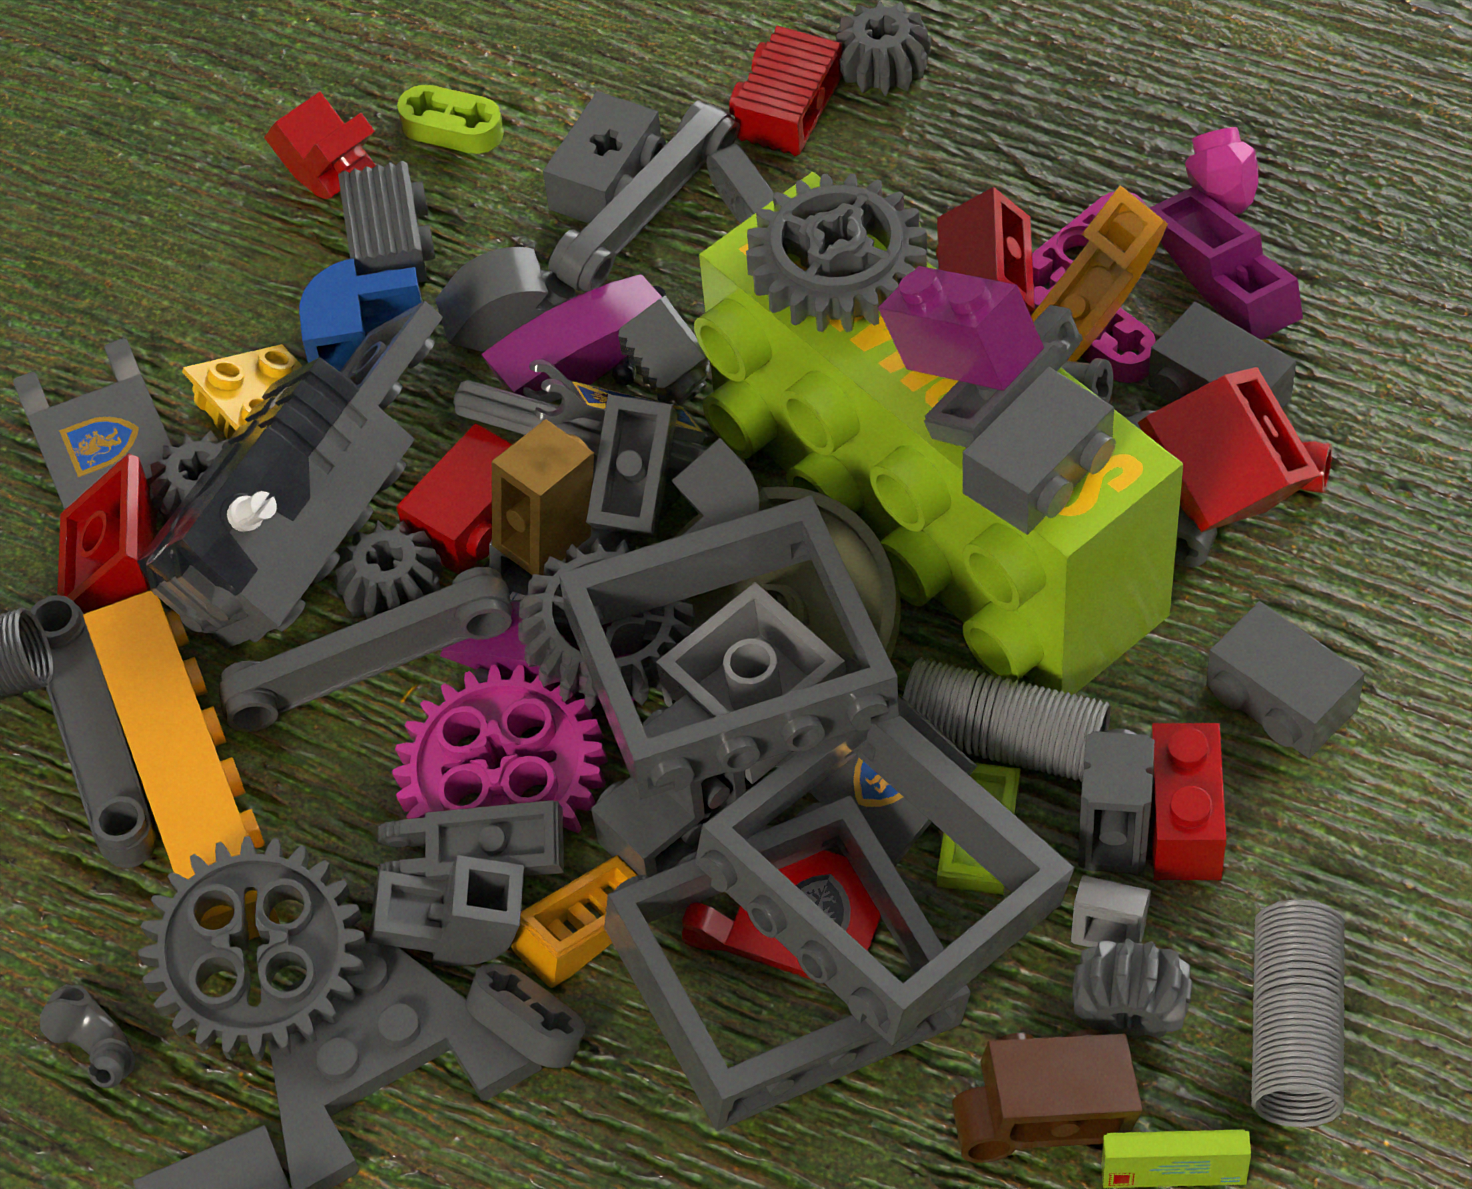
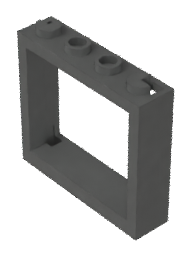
M812 495L559 574L566 617L640 800L672 789L678 792L691 783L725 772H741L750 768L756 762L783 753L806 751L815 747L821 741L855 730H870L873 724L899 716L897 675ZM811 559L862 670L647 738L601 625Z
M900 715L873 724L870 730L851 731L821 741L815 747L795 754L702 825L695 864L712 879L711 887L717 891L726 892L748 912L750 920L762 934L770 938L775 937L797 958L801 968L808 977L817 983H825L848 1005L851 1014L859 1024L865 1020L892 1046L1058 908L1063 901L1074 870V866ZM856 755L1012 892L904 983L898 980L746 841Z
M851 795L830 804L827 802L814 803L800 811L795 818L771 828L764 826L746 840L777 869L838 845L844 856L849 860L915 973L944 950V947ZM697 851L685 856L675 867L651 877L646 875L631 877L621 883L614 892L608 894L604 928L716 1131L950 1030L962 1023L971 993L967 985L955 993L894 1046L887 1042L865 1020L859 1024L853 1015H850L728 1068L647 924L684 909L692 903H698L723 893L711 887L712 879L695 864Z

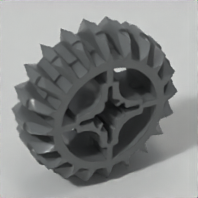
M597 538L591 545L590 554L584 555L571 544L570 548L566 551L565 562L550 556L544 564V575L533 574L528 583V595L524 596L520 601L519 616L522 618V622L518 625V638L522 645H526L524 658L528 667H540L539 680L542 682L543 687L561 681L559 695L562 696L564 702L576 692L585 694L584 704L588 710L595 706L599 696L581 652L566 642L577 644L565 614L559 574L628 553L629 547L625 540L616 547V552L604 551V546ZM687 598L613 621L612 625L607 627L606 638L628 692L641 706L648 699L649 687L662 692L656 661L693 632L691 626L694 625L695 610L692 604L686 603ZM561 634H562V635H566V641H565V639L561 636ZM624 654H632V655H629V656H626V657L617 658L618 656H621V655H624Z

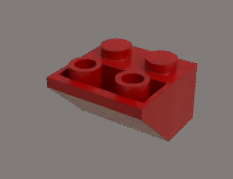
M1258 367L1223 375L1137 422L1146 435L1183 463L1180 505L1186 515L1195 521L1201 533L1265 513L1321 475Z

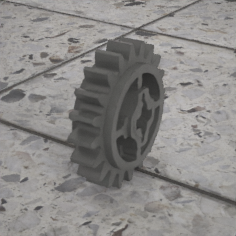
M850 173L845 179L844 185H833L831 177L828 174H822L820 187L810 189L802 180L796 181V196L792 199L785 194L774 193V211L758 209L756 212L757 228H751L747 231L748 275L753 276L755 294L757 296L768 295L769 310L772 313L779 312L790 306L791 324L793 325L800 324L808 315L816 317L817 330L820 332H824L831 319L840 320L846 332L853 330L854 317L861 315L873 325L879 324L878 307L895 291L900 281L907 274L913 272L918 266L927 267L926 228L919 226L918 209L910 208L904 210V194L900 191L882 198V181L878 179L869 184L866 189L858 187L856 174ZM867 234L879 240L887 251L875 248L874 240L868 237ZM793 254L798 256L801 265L808 270L804 271L798 267L787 255Z

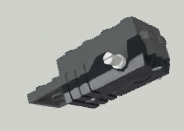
M426 301L371 330L341 371H338L319 357L272 383L262 396L263 402L255 405L245 418L247 423L239 427L228 440L229 447L219 452L137 560L149 581L151 591L181 616V621L186 627L195 632L208 633L227 649L249 639L255 643L273 629H278L282 632L301 614L306 605L301 599L303 593L311 582L317 584L331 572L340 558V555L335 552L337 546L345 535L351 537L364 526L373 513V508L368 503L378 490L384 491L391 486L406 467V463L401 458L415 439L383 410L400 393L403 386L397 380L406 367L411 369L419 364L435 344V341L429 336L443 317Z

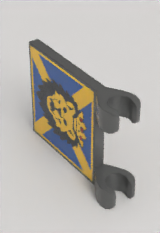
M533 360L529 364L530 370L545 372L549 375L550 379L544 380L541 384L543 390L534 391L529 387H524L522 391L526 397L546 403L562 399L561 405L554 411H545L538 407L534 411L541 421L547 419L554 425L581 417L603 422L608 394L665 403L568 380L554 365L545 360ZM672 404L678 413L674 439L703 445L705 431L685 407Z

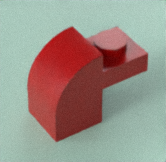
M321 91L277 120L264 137L290 173L312 193L322 199H330L340 192L338 175L342 171L350 173L354 168L362 171L366 166L369 168L376 166L363 149V145L373 135L375 130L362 113L344 123Z

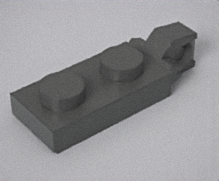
M1049 305L1033 322L1044 349L1004 391L958 381L925 415L924 423L932 439L967 448L1048 367L1058 371L1083 340L1073 320L1071 310L1069 308Z

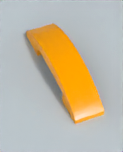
M1121 185L1082 233L1089 240L1087 245L1031 315L1034 322L1049 305L1069 308L1071 310L1073 320L1083 340L1067 361L1076 362L1122 306L1153 257L1168 225L1165 220Z

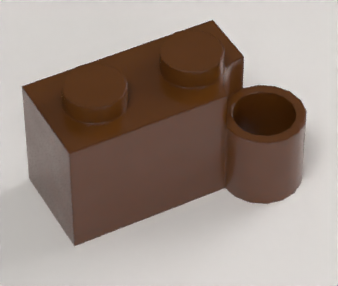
M1090 1029L1075 1031L1064 1037L1034 1038L1026 1033H1013L1002 1036L997 1040L988 1041L980 1060L985 1086L965 1090L956 1095L952 1100L961 1157L973 1163L997 1161L1011 1155L1016 1149L1103 1144V1137L1107 1133L1132 1132L1143 1111L1126 1034L1102 1035L1099 1031Z

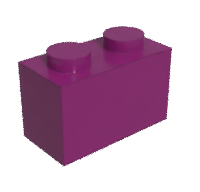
M918 266L900 281L895 291L878 307L901 359L908 370L1004 391L1044 349L1016 284Z

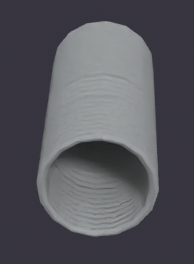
M922 657L914 663L903 694V698L963 753L966 752L969 756L974 754L977 758L982 756L983 759L989 757L991 761L996 760L998 763L1002 761L1004 764L1009 763L1011 766L1015 764L1016 767L1022 766L1023 769L1028 767L1030 771L1032 769L1036 772L1041 770L1043 774L1047 772L1049 775L1054 774L1056 777L1060 775L1062 778L1067 777L1069 780L1073 778L1074 781L1080 780L1081 783L1083 781L1086 735L1093 733V731H1107L1111 715V706L1108 701L1103 703L1101 699L1099 701H1096L1095 698L1090 700L1088 696L1086 698H1083L1082 695L1077 697L1075 693L1070 695L1069 692L1064 694L1062 690L1060 692L1056 689L1052 691L1049 687L1047 689L1043 686L1039 688L1037 685L1032 686L1031 683L1026 685L1024 681L1019 683L1018 680H1015L1013 682L1011 678L1002 680L1000 676L995 678L992 674L987 677L985 672L979 674L977 670L971 669L969 671L967 668L962 669L960 666L956 668L954 665L949 666L947 663L943 665L942 662L937 663L935 660L931 662L929 659L924 660Z
M1286 900L1266 906L1256 915L1254 923L1251 1107L1260 1117L1269 1122L1292 1127L1319 1126L1331 1122L1343 1113L1345 1105V921L1338 911L1326 904L1311 900Z

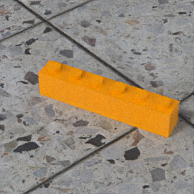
M151 590L83 614L173 872L188 880L194 876L195 872L190 861V856L193 854L202 858L208 866L217 862L215 849L218 842H222L231 857L240 855L244 837L250 836L255 849L265 846L252 808L239 813L234 798L246 794L233 757L220 761L215 747L227 742L214 706L201 710L196 697L206 694L208 691L196 658L192 657L183 661L178 650L179 647L190 644L180 615L173 609L164 612L159 597ZM250 890L245 894V913L248 920L249 940L260 936L255 920L257 892L254 890ZM223 905L212 907L205 912L200 926L209 930L221 929L230 923L234 916V909ZM273 907L269 915V920L276 924H280L275 908Z

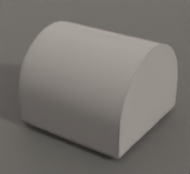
M1083 875L1074 901L1071 942L1086 947H1097L1101 941L1108 940L1114 943H1124L1129 938L1134 943H1141L1149 910L1151 890Z

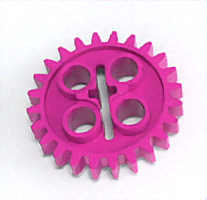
M491 665L487 682L480 684L470 671L465 672L464 690L457 692L450 685L444 683L441 685V690L446 700L440 706L426 700L420 703L428 718L425 723L406 721L405 727L414 742L396 745L395 750L401 762L405 765L393 769L392 774L398 786L402 788L396 793V797L404 812H409L406 815L407 819L424 818L427 812L554 800L558 801L563 808V827L579 833L582 828L574 812L576 809L591 811V808L596 803L588 789L605 787L606 784L601 769L597 767L608 762L602 743H599L604 737L597 719H591L593 715L591 710H588L584 704V698L576 700L575 695H573L564 702L562 696L559 695L560 685L555 689L554 684L543 687L542 682L539 680V675L530 683L523 665H518L515 668L510 680H503L497 665ZM543 727L533 737L520 738L522 733L529 728ZM478 735L471 744L462 747L456 746L464 737ZM546 785L543 791L536 796L529 798L521 797L524 791L532 786ZM471 793H481L471 804L457 806L460 799Z

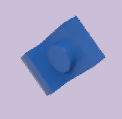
M354 258L335 263L318 273L305 288L299 305L302 342L308 363L320 357L335 369L341 371L365 339L367 332L422 303L415 267L385 270L379 273L358 276Z

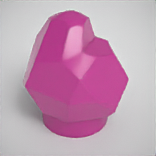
M1238 127L1219 129L1192 138L1195 154L1189 156L1185 162L1190 184L1233 215L1242 214L1253 203L1259 183L1255 149L1245 142H1241Z

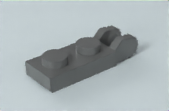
M551 800L427 812L424 818L385 822L378 826V841L382 845L395 848L425 845L424 858L385 862L378 866V873L379 870L421 876L432 880H447L457 855L524 865L523 876L564 873L563 808L558 801Z

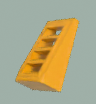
M616 855L521 911L520 926L511 943L512 950L548 987L554 988L578 972L612 944L604 928L608 895L603 890L608 886L615 890L621 883L631 877L638 876V874ZM589 903L601 917L597 919L584 905ZM568 920L578 931L572 933L563 922Z

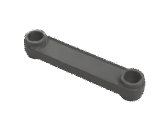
M701 100L695 101L683 116L677 134L580 233L571 229L564 234L550 257L548 269L555 273L560 281L577 291L583 290L588 292L601 287L613 267L615 257L706 163L707 156L734 144L740 128L739 122L732 119L730 113L712 103L706 104Z
M489 567L468 569L458 574L451 586L261 662L252 660L234 663L227 667L220 677L219 697L222 713L226 717L229 727L242 732L262 730L272 725L277 720L278 714L460 641L468 638L479 640L496 637L504 633L510 627L512 621L511 614L513 608L508 586L503 581L501 573L496 569Z
M48 596L38 601L31 608V612L41 624L50 646L53 674L52 680L46 689L96 845L104 858L116 867H136L144 863L152 855L155 848L156 832L113 699L88 632L83 612L73 600L66 596ZM133 828L130 832L124 835L116 836L119 832L125 829Z

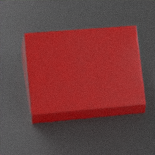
M129 453L60 514L57 595L66 596L73 600L80 607L83 614L151 590L149 581L137 560L156 537L157 509L154 508L149 494L150 488L140 459Z

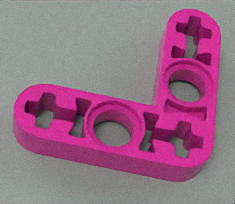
M1109 192L1100 197L1032 253L1034 287H1036L1034 288L1035 310L1073 263V260L1064 254L1065 251L1071 247L1087 245L1089 240L1082 233L1114 192ZM1133 194L1137 199H1139L1142 203L1146 205V203L1138 195ZM1050 281V289L1047 290L1043 286ZM1119 308L1104 330L1081 357L1089 363L1095 358L1106 359L1112 366L1114 380L1125 383L1137 382L1149 375L1151 347L1155 344L1156 339L1153 332L1147 326L1122 308ZM1117 348L1125 353L1123 355L1117 354ZM1135 348L1139 350V355L1131 351Z

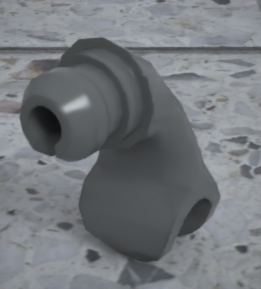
M66 984L52 993L40 1014L41 1032L54 1043L70 1042L86 1051L90 1055L89 1059L91 1062L88 1068V1076L94 1084L102 1088L117 1086L123 1078H126L133 1071L136 1061L123 1031L82 986Z

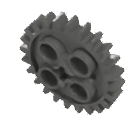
M250 836L243 839L240 855L231 857L222 842H218L215 849L217 862L208 866L202 858L193 854L190 856V861L195 872L194 876L188 880L173 872L168 875L176 892L173 898L153 895L151 901L155 909L163 916V919L143 921L141 928L144 934L150 939L157 941V944L139 949L138 955L143 964L158 968L149 972L142 979L147 990L150 992L166 990L158 997L154 1006L160 1016L179 1011L172 1024L174 1031L179 1037L189 1033L198 1026L195 1042L199 1050L205 1052L219 1037L222 1039V1049L227 1059L233 1060L241 1043H248L255 1060L262 1061L266 1042L275 1040L279 1049L286 1056L291 1054L290 1034L299 1031L304 1038L314 1043L317 1041V1037L312 1025L313 1020L320 1017L333 1024L339 1021L337 1013L330 1003L333 997L353 1001L355 997L353 988L343 979V976L361 975L364 973V966L362 960L348 954V952L365 947L366 939L364 932L347 928L356 924L362 917L357 904L341 905L350 894L345 880L326 886L332 874L329 862L323 860L310 870H307L309 855L306 847L299 846L289 859L283 858V849L279 838L273 837L265 854H257ZM250 890L257 892L255 920L257 930L264 944L257 949L261 1003L256 1007L249 1005L251 971L242 952L249 947L245 894ZM295 900L304 905L301 915L292 923L276 924L269 920L273 907L282 901ZM223 905L234 909V916L225 927L209 930L200 926L205 912L212 907ZM299 966L307 971L304 982L295 990L284 992L271 987L275 974L284 967ZM226 971L237 975L235 986L226 995L209 997L202 993L204 983L214 973Z

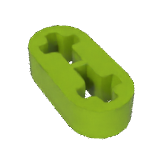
M434 85L411 87L399 97L397 108L403 133L410 139L473 154L489 152L496 148L503 139L504 130L499 106L493 100L486 97Z

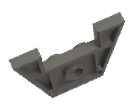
M367 943L365 947L349 953L362 960L364 973L355 976H343V979L353 988L355 994L353 1001L333 997L330 1002L339 1019L336 1024L327 1022L320 1017L313 1020L312 1025L317 1037V1041L314 1043L304 1038L299 1031L290 1034L291 1054L286 1056L279 1049L275 1040L268 1041L292 1189H331L356 1175V1172L359 1171L356 1160L332 1121L331 1116L449 1050L454 1055L481 1101H487L543 1069L542 1065L526 1058L477 1021L468 1012L465 1005L466 999L399 947ZM305 978L297 981L296 983L286 987L281 991L288 992L295 990L300 985H302Z

